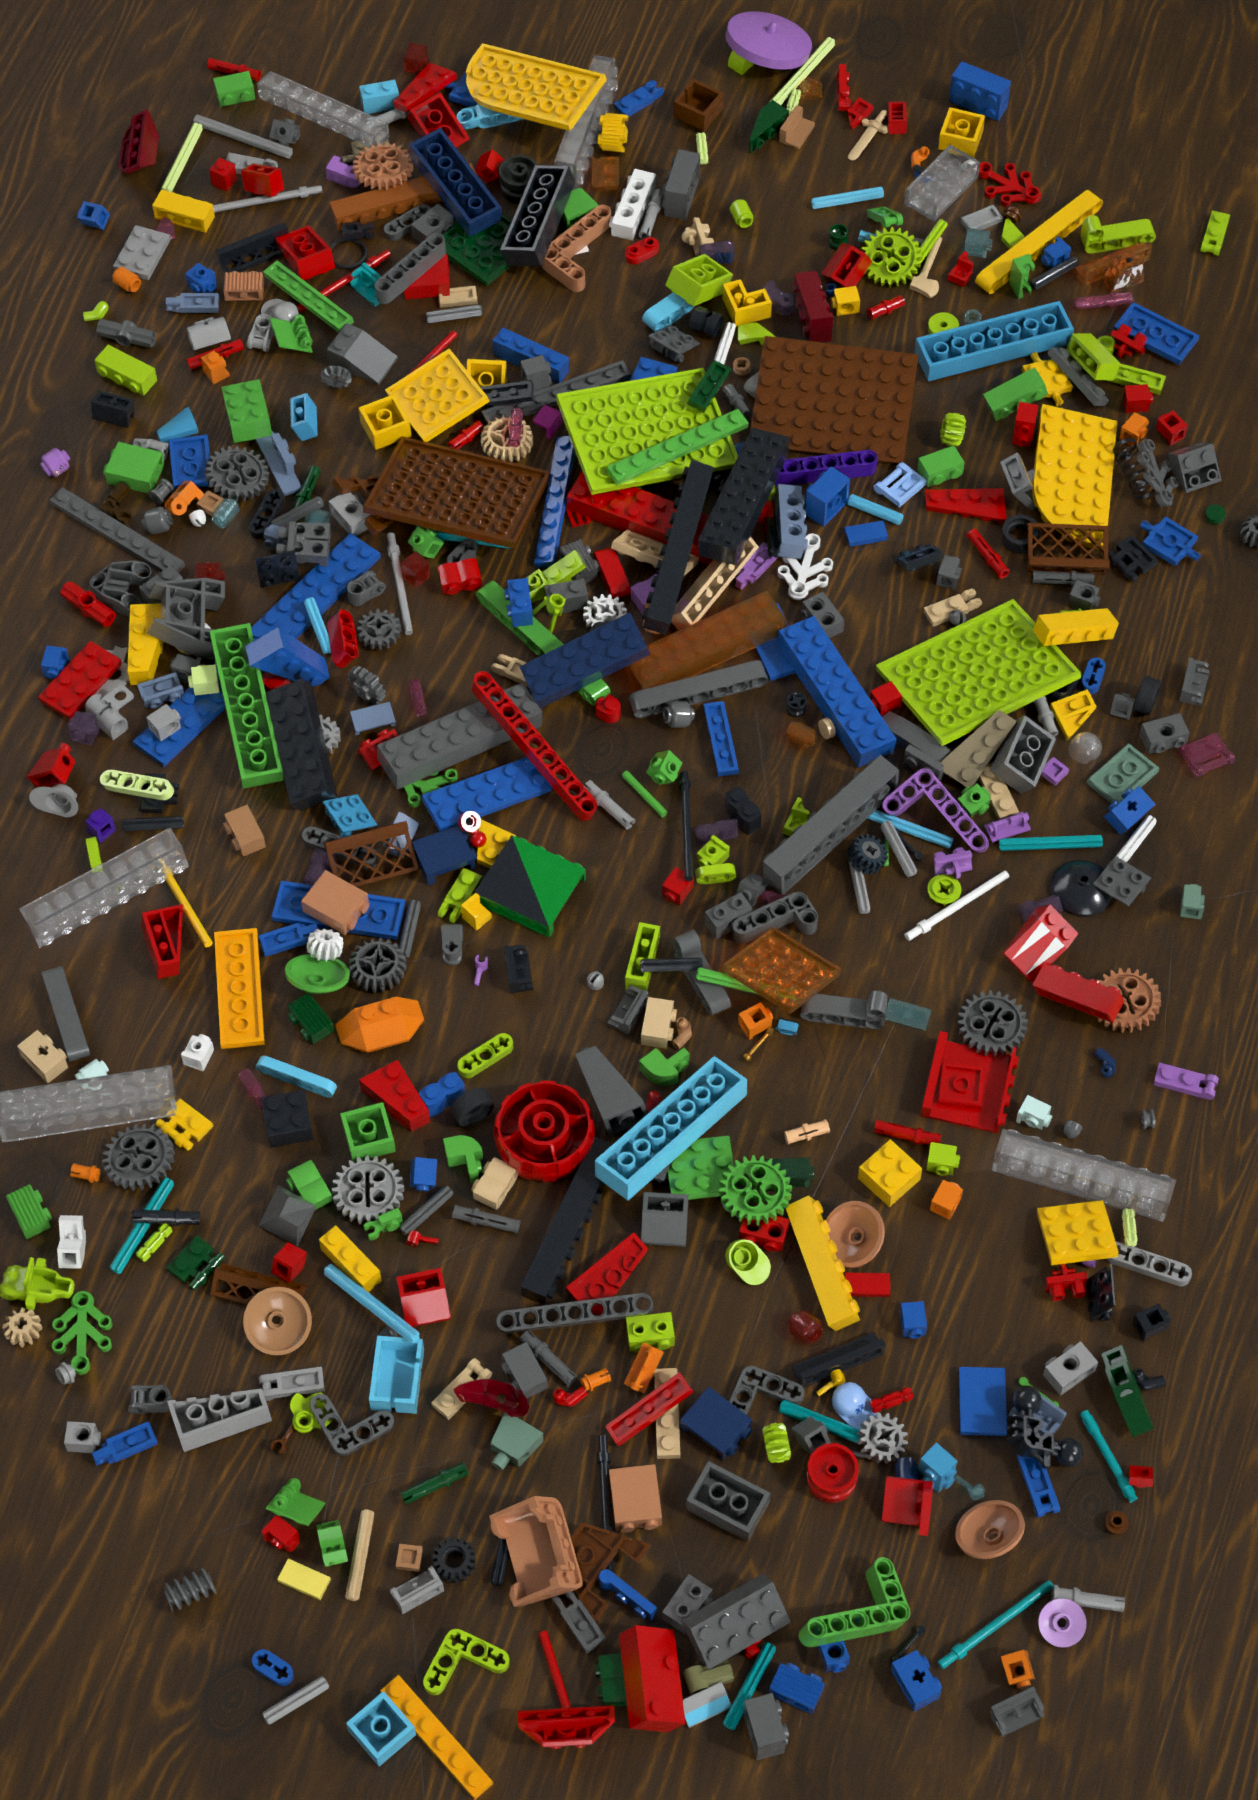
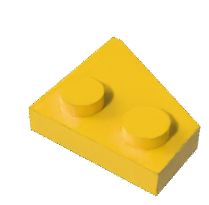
M1087 689L1051 703L1050 708L1066 740H1068L1095 711L1096 705Z

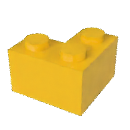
M741 279L723 284L722 299L736 327L771 317L772 302L766 289L747 293Z

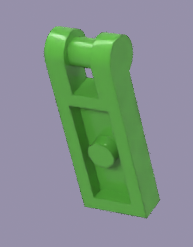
M885 206L867 209V217L875 222H880L884 228L890 227L893 224L896 226L903 224L902 214Z

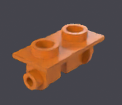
M643 1342L624 1384L636 1391L645 1393L664 1352Z

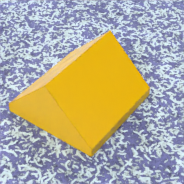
M467 359V371L479 387L507 383L506 361Z

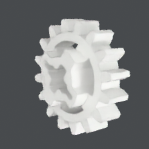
M601 594L600 599L594 596L593 602L587 601V607H584L583 620L586 621V627H592L596 622L609 623L627 614V609L624 608V602L619 603L618 597L613 600L611 594L607 598Z

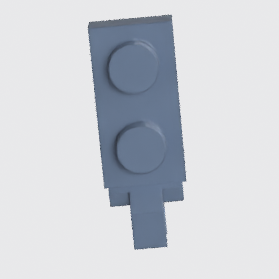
M180 293V296L166 298V310L178 313H219V294Z

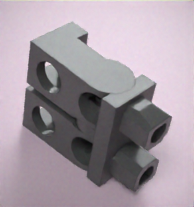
M290 522L289 527H279L278 540H288V544L277 543L276 553L295 550L297 563H320V566L328 567L331 538L330 523Z

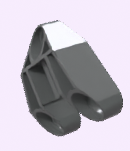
M140 561L112 562L91 578L90 588L101 603L130 618V609L128 607L133 604H141L138 597L128 593L129 585L143 586V583L152 579V571L146 563ZM140 573L149 574L147 577L138 576Z

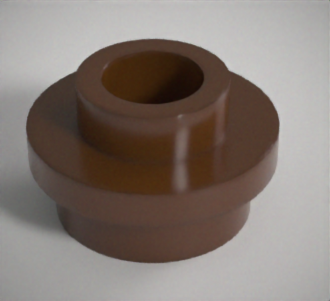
M1014 206L1005 208L1003 215L1005 219L1009 218L1013 224L1021 220L1022 216L1018 208Z
M1112 1511L1105 1518V1527L1112 1534H1122L1128 1528V1518L1120 1511ZM1119 1519L1121 1524L1116 1525L1113 1523V1520Z

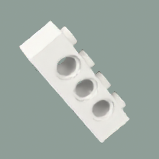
M634 169L632 176L629 175L627 188L623 189L621 194V202L616 204L615 216L610 218L609 227H611L612 236L633 241L646 211V205L651 199L652 191L656 188L655 173Z

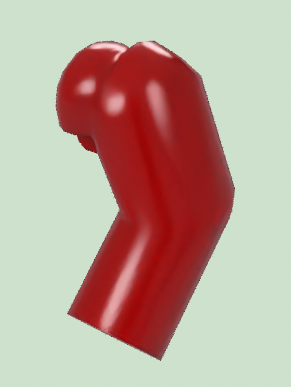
M651 1091L648 1094V1100L645 1105L648 1113L662 1102V1097L657 1091Z
M582 1386L573 1393H566L562 1389H556L553 1392L554 1402L568 1407H573L588 1396L587 1391Z

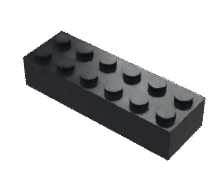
M535 165L500 249L507 265L542 266L576 182L569 166Z
M300 679L266 692L290 804L302 811L321 804L323 801L337 798L313 686L304 679Z

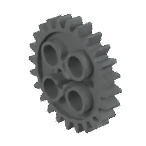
M228 446L227 451L221 448L220 453L214 451V456H209V461L206 462L205 468L206 481L209 482V488L214 487V493L221 492L220 497L228 495V500L234 497L237 502L239 497H241L243 501H246L247 496L253 499L254 494L260 496V491L265 490L269 478L268 466L265 465V460H260V454L253 455L254 450L248 453L246 452V447L243 450H239V447L236 446L235 450H232Z
M989 990L987 996L981 991L980 998L973 994L972 1001L967 999L965 1006H961V1013L958 1014L959 1021L957 1027L960 1028L959 1035H964L963 1043L970 1041L968 1048L971 1049L976 1046V1053L978 1054L981 1050H984L985 1056L992 1052L993 1056L996 1057L998 1051H1000L1002 1056H1005L1006 1049L1012 1053L1013 1046L1019 1048L1020 1041H1024V1034L1027 1033L1028 1029L1026 1027L1028 1019H1024L1026 1012H1021L1022 1004L1015 1006L1016 998L1009 1001V994L1001 997L1000 991L997 992L996 996L993 995L991 990ZM983 1009H990L991 1012H985ZM998 1009H1001L1000 1013L997 1016L996 1022L993 1023L990 1029V1033L988 1034L987 1038H984L985 1034L988 1031L989 1025L992 1024L995 1018L996 1012L998 1011ZM1003 1018H1009L1011 1021H1005ZM974 1026H981L982 1029H976ZM993 1035H1000L1002 1038H995Z
M144 1123L141 1129H139L137 1124H134L133 1130L126 1127V1133L123 1134L118 1131V1138L111 1137L113 1144H106L108 1151L103 1152L105 1159L102 1162L110 1181L114 1180L116 1186L121 1184L125 1190L130 1185L132 1191L135 1190L136 1186H139L142 1191L145 1184L152 1188L153 1181L160 1183L158 1177H167L165 1170H172L170 1163L175 1162L172 1156L175 1154V1151L167 1133L164 1134L161 1128L156 1131L155 1126L152 1125L148 1129Z

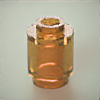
M792 721L785 734L789 737L790 741L806 749L809 746H813L818 737L815 735L816 730L799 721L797 723Z

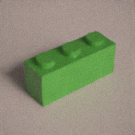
M1034 367L984 393L983 396L987 407L995 420L998 421L1017 411L1019 402L1032 403L1041 400L1048 392L1043 379Z

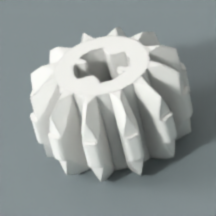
M323 928V930L315 929V932L310 933L307 942V952L310 953L312 958L327 962L329 959L335 961L337 957H340L343 948V938L340 937L338 932Z

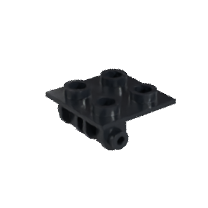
M295 550L255 558L261 588L300 580Z
M1109 1263L1087 1279L1088 1311L1090 1312L1091 1322L1099 1317L1103 1321H1108L1113 1315L1112 1308L1116 1304L1112 1263Z

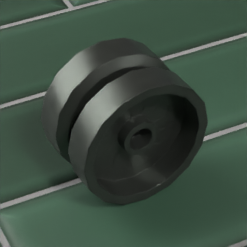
M513 155L501 163L499 167L500 193L505 199L510 202L520 203L535 165H538L534 159L525 155Z

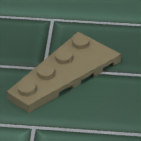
M998 710L940 762L944 765L943 773L965 788L969 785L973 786L1016 723V720Z

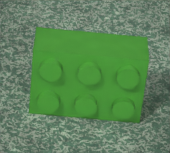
M260 379L221 387L234 443L272 435Z

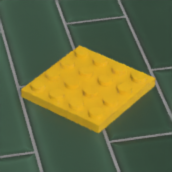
M447 349L385 389L388 396L395 394L410 421V425L424 442L430 441L490 402L487 395L450 349Z

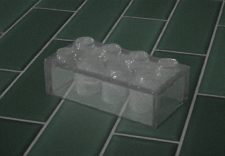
M949 145L906 188L904 204L935 222L978 178L980 162L954 146Z

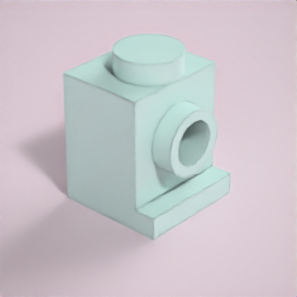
M1027 1095L1018 1111L1016 1122L1020 1124L1021 1121H1024L1028 1126L1032 1128L1037 1127L1041 1130L1043 1126L1047 1128L1052 1119V1115H1050L1051 1106Z

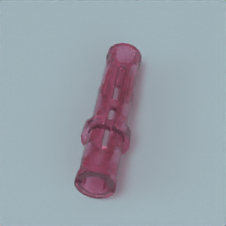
M1131 291L1116 294L1115 292H1110L1107 295L1074 298L1075 310L1104 306L1116 307V305L1133 303Z

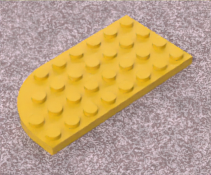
M483 43L471 58L466 70V84L469 93L482 107L568 131L572 130L607 80L606 75Z
M1042 404L1039 416L1032 497L1034 505L1038 507L1042 515L1041 518L1045 523L1108 526L1114 464L1113 447L1116 443L1117 421ZM1056 530V531H1058L1059 533L1062 534L1061 537L1064 536V534H1063L1060 530ZM1080 531L1071 533L1078 542L1085 536ZM1094 531L1091 536L1099 542L1103 539V532ZM1088 538L1081 543L1082 546L1088 548L1095 546Z

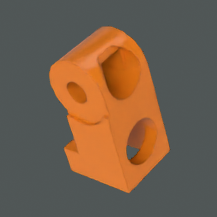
M183 481L166 501L165 510H169L171 515H182L186 512L187 505L192 500H200L204 493L192 481Z

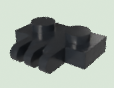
M145 773V776L167 780L166 774ZM145 783L143 790L148 789L150 783ZM170 783L174 788V793L167 800L142 797L141 812L163 813V805H176L178 803L177 797L180 785L178 783Z

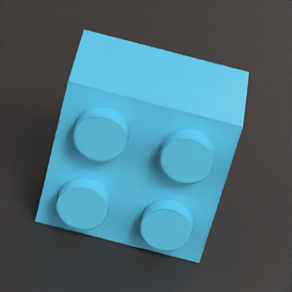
M384 1691L346 1723L349 1733L378 1767L416 1736L413 1724Z

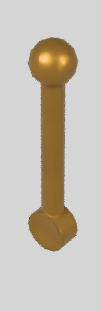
M769 1027L755 1046L743 1055L744 1061L751 1060V1055L768 1036L772 1035L774 1032L773 1028Z

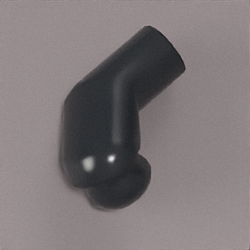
M1137 1368L1133 1370L1138 1386L1146 1391L1166 1386L1163 1375L1149 1378L1145 1375L1143 1369Z

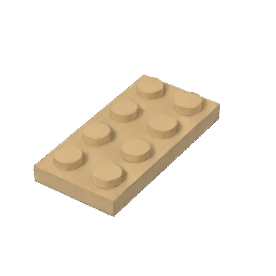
M627 529L612 542L611 548L617 550L619 554L635 557L637 561L650 563L656 568L658 559L662 560L663 558L659 554L664 543ZM689 555L684 576L698 564V556Z

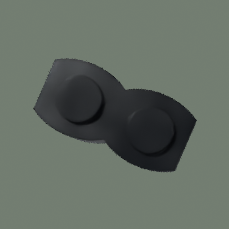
M736 786L725 793V811L730 818L737 821L739 829L747 835H751L761 828V811L755 803L749 801L746 792Z

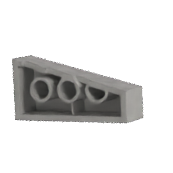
M262 1389L232 1392L231 1395L225 1396L215 1394L210 1395V1398L202 1399L192 1397L187 1398L186 1401L176 1402V1400L167 1401L184 1452L272 1421Z

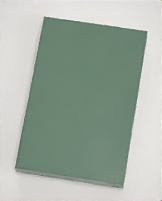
M1128 743L1087 779L1086 784L1112 804L1116 800L1120 802L1123 799L1121 795L1129 788L1134 790L1138 786L1142 787L1159 772V767Z

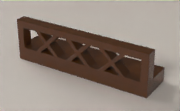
M221 1263L214 1271L210 1295L248 1304L258 1292L269 1287H286L303 1296L307 1285L293 1281L288 1283L281 1278ZM219 1279L227 1281L231 1289L227 1292L217 1290ZM247 1286L253 1295L248 1298L244 1297L238 1288Z

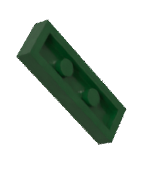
M714 360L688 399L687 405L705 413L729 376L731 368Z

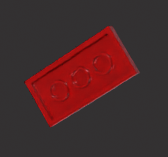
M89 641L38 696V699L41 703L71 721L85 706L87 700L96 694L122 665V660Z

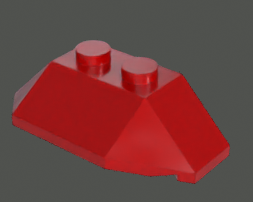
M614 1705L517 1711L518 1728L543 1748L559 1749L566 1746L581 1748L586 1745H592L615 1722Z

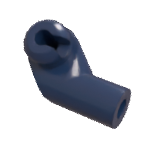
M1101 1047L1095 1052L1094 1056L1102 1062V1075L1109 1078L1115 1073L1116 1061Z

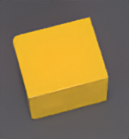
M477 893L461 904L462 918L476 931L492 918V914L480 903V896Z

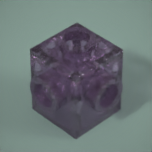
M76 711L73 718L69 719L68 730L70 731L72 741L92 745L95 736L99 732V725L95 715L89 712Z

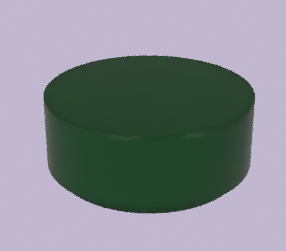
M1211 505L1206 510L1205 518L1209 523L1218 525L1225 520L1226 511L1220 505Z

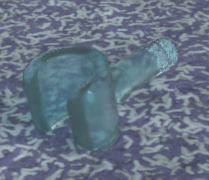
M956 1475L954 1478L965 1487L973 1500H979L985 1496V1489L980 1483L972 1487L970 1483L966 1482L959 1475Z

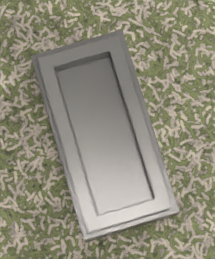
M991 205L961 217L960 222L971 235L1002 222L1003 217L996 207Z

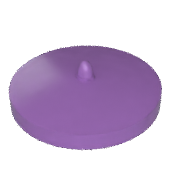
M744 12L735 15L730 19L725 33L728 45L739 56L754 64L773 69H793L802 66L809 59L812 49L811 39L801 27L781 16L765 12Z

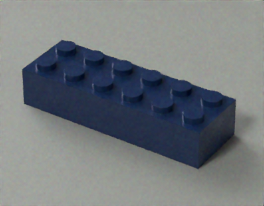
M441 128L409 144L410 159L469 237L501 221V206Z
M629 612L520 666V669L536 703L542 708L650 655V652L634 618Z

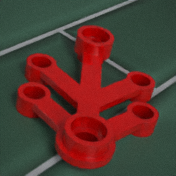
M981 162L978 165L977 174L981 179L990 178L1003 185L986 187L984 194L986 198L993 199L996 194L1019 193L1015 195H1002L1000 204L1003 207H1009L1011 202L1026 201L1030 204L1038 203L1041 200V192L1039 188L1033 186L1031 181L1032 175L1029 171H1023L1020 174V181L1025 184V188L1019 185L1015 172L1016 166L1013 163H1007L1004 168V173L1009 176V179L993 172L992 165L988 162Z

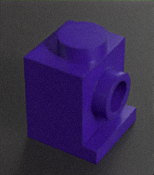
M102 808L92 812L86 820V831L92 837H96L99 843L116 831L113 818Z

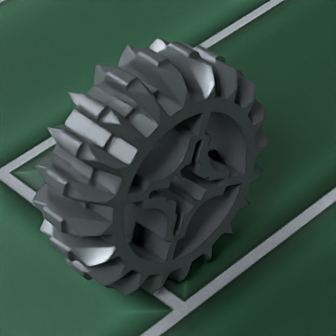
M380 937L375 942L371 938V943L363 941V947L357 945L356 952L351 953L349 971L352 975V980L357 982L359 988L364 986L366 992L372 988L374 993H376L377 989H381L384 993L386 987L392 990L393 984L399 985V979L404 978V972L407 969L406 957L403 955V950L398 949L396 943L391 945L389 939L383 942V939ZM363 970L371 973L373 976L366 974Z

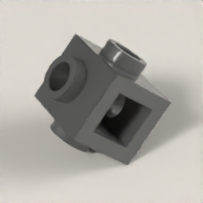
M284 118L283 121L273 119L269 137L279 140L278 143L282 145L296 144L300 137V125L294 124L295 120Z

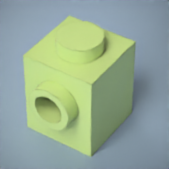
M216 664L191 667L192 675L188 676L189 687L194 688L195 696L220 693Z

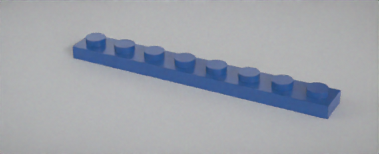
M561 436L556 439L534 560L536 568L550 567L556 563L575 458V449L570 436Z

